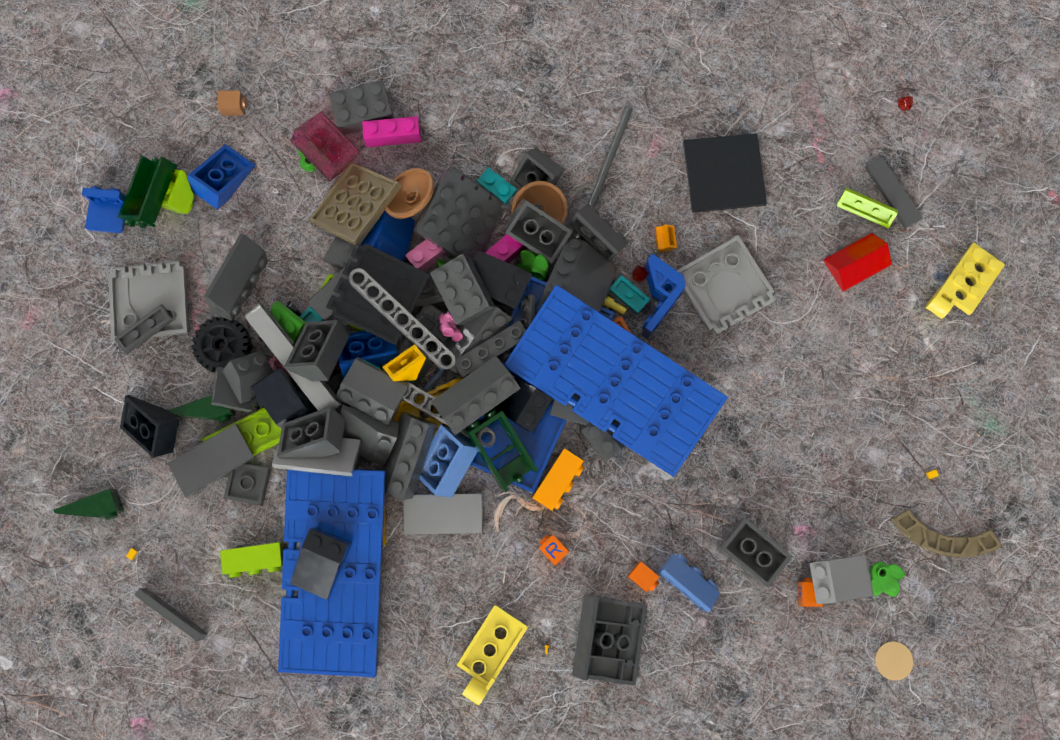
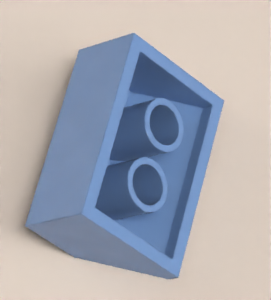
M440 425L432 440L419 479L436 496L452 497L478 451L469 438L460 433L454 435L450 428Z
M672 553L657 572L702 611L709 613L720 595V592L716 590L718 586L710 579L706 581L702 578L703 573L695 566L689 567L686 564L688 560L681 554L675 555Z

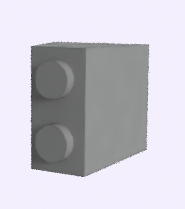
M867 555L832 558L810 563L817 604L836 603L874 595Z

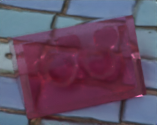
M322 111L296 128L290 140L329 182L342 173L361 152Z

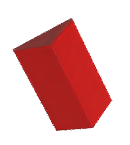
M873 233L823 260L842 292L892 265L888 243Z

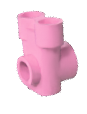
M450 312L439 315L438 321L441 324L438 329L442 331L444 336H450L453 341H460L462 334L456 327Z

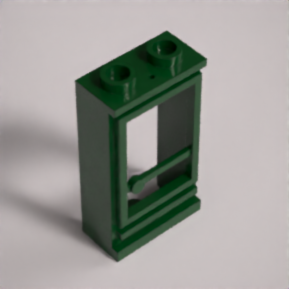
M141 156L118 218L124 220V224L130 227L138 226L146 229V226L155 227L153 223L156 222L171 182L170 177L173 176V169H177L178 165L164 157H160V159L152 157V160Z
M491 409L485 413L483 419L480 421L477 419L465 430L502 491H509L507 486L514 481L517 483L523 481V475L529 471H538L502 410ZM498 419L512 445H507L506 449L490 459L475 434ZM515 447L519 456L496 470L492 461Z

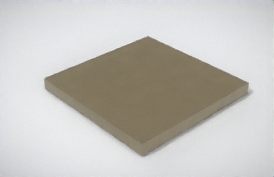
M351 161L309 218V221L356 246V244L362 243L402 185L395 180Z

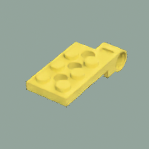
M973 242L925 308L940 319H943L954 305L970 315L1005 264ZM975 264L982 268V272H978L975 269ZM965 278H969L973 282V286L968 285ZM956 292H960L963 295V300L957 298Z
M494 605L457 664L458 667L473 676L462 695L478 706L528 628L527 625L497 605ZM498 627L505 628L507 632L505 638L499 639L496 637L495 630ZM488 644L493 645L496 649L495 654L492 656H488L484 652V648ZM476 662L484 664L485 669L482 673L474 671L473 665Z

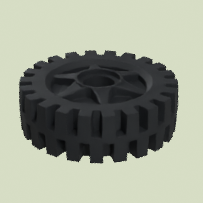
M221 316L220 318L213 317L212 320H206V324L199 326L200 330L195 331L196 337L192 339L194 342L192 349L194 350V356L197 358L196 360L211 372H216L217 367L225 368L230 360L251 354L250 350H252V339L246 328L236 320L231 321ZM225 341V347L223 349H219V344Z

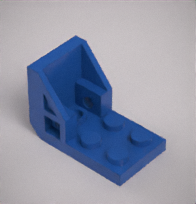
M653 253L648 258L644 271L651 297L659 303L653 312L654 316L650 315L642 327L644 330L642 336L647 340L686 287L684 276Z

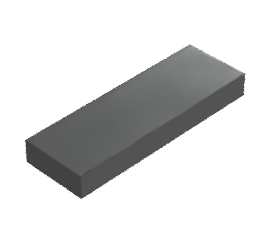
M161 304L114 339L123 352L129 354L174 321V319Z

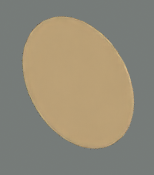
M894 641L887 642L878 649L875 663L882 676L889 680L897 681L906 678L912 671L913 656L904 644Z

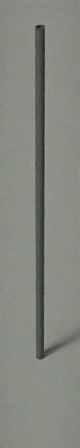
M629 107L625 108L588 203L590 207L595 208L632 113V109ZM578 233L576 234V239H583Z

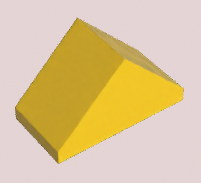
M414 344L384 365L383 369L393 381L416 380L426 358Z

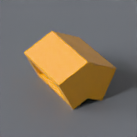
M665 224L655 228L657 252H667L677 248L674 225Z

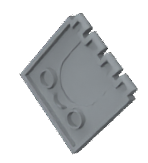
M739 235L677 270L685 279L686 287L683 291L708 331L713 330L716 335L728 329L725 321L730 326H733L743 320L742 311L748 317L760 310L758 302L764 308L775 301L772 295L774 290Z
M180 260L166 262V268L164 262L150 263L147 265L148 270H146L145 264L129 266V272L126 266L112 268V274H108L111 341L116 342L115 337L161 304L166 308L174 321L151 338L189 334L186 268L182 266Z

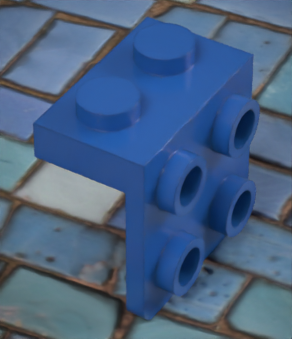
M96 186L83 188L82 196L89 200L85 228L88 231L122 233L124 220L118 218V214L125 195L121 190L117 188L104 190Z

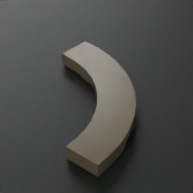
M909 509L891 518L894 525L909 540L921 548L939 555L974 557L987 554L1002 547L992 529L969 537H951L930 530Z

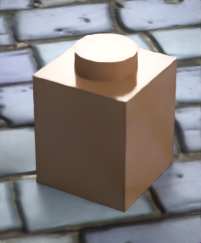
M240 90L218 91L217 108L223 116L244 115L247 108V99Z

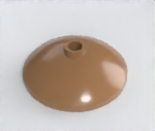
M413 168L396 176L393 180L399 182L402 187L390 204L386 206L385 211L394 218L402 219L411 217L424 209L434 192V180L430 173L421 168Z
M534 181L524 185L516 193L512 202V213L520 200L525 199L534 206L540 205V210L561 224H564L568 209L567 201L562 191L555 185L546 181Z

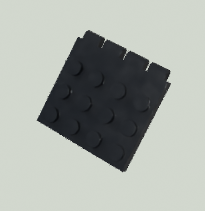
M367 243L365 246L356 244L351 256L358 260L354 262L349 259L342 274L349 277L354 269H363L411 314L430 275ZM357 273L352 277L355 283L359 284L364 281V277L361 274ZM340 277L334 289V292L340 294V297L331 295L326 308L333 310L332 315L396 345L402 332L353 288L349 279L346 280ZM375 287L367 290L370 297L378 296V290ZM384 301L382 307L385 311H391L393 304L390 301ZM402 314L398 315L397 322L405 325L407 317Z

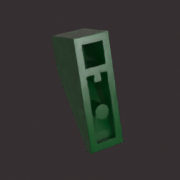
M212 395L168 410L174 416L219 421V423L229 421L230 417L236 415L234 409L211 405Z
M110 488L54 509L55 514L106 518V520L117 518L119 513L124 512L118 490Z

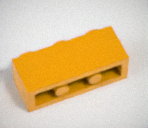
M564 448L532 499L550 511H553L554 508L558 510L564 501L561 499L564 492L569 493L574 485L571 482L574 476L579 477L585 468L582 466L584 461Z

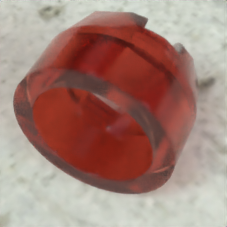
M913 96L897 99L899 109L903 111L911 109L913 106Z
M637 266L632 272V278L637 282H643L649 276L648 272L641 266Z

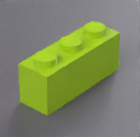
M278 542L221 550L222 575L229 574V578L240 577L241 572H249V575L261 574L262 569H268V572L280 571V567H283L284 543Z

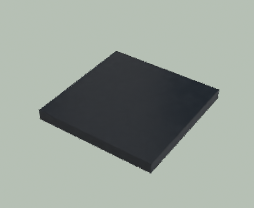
M757 133L683 141L692 213L766 206L767 201Z

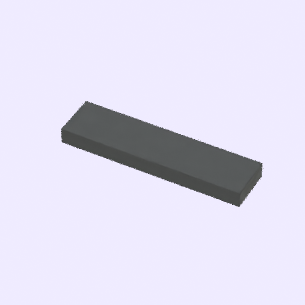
M883 157L865 166V169L889 206L898 210L896 216L904 229L922 219V216Z
M139 588L135 593L137 598L194 640H204L207 636V632L147 588Z

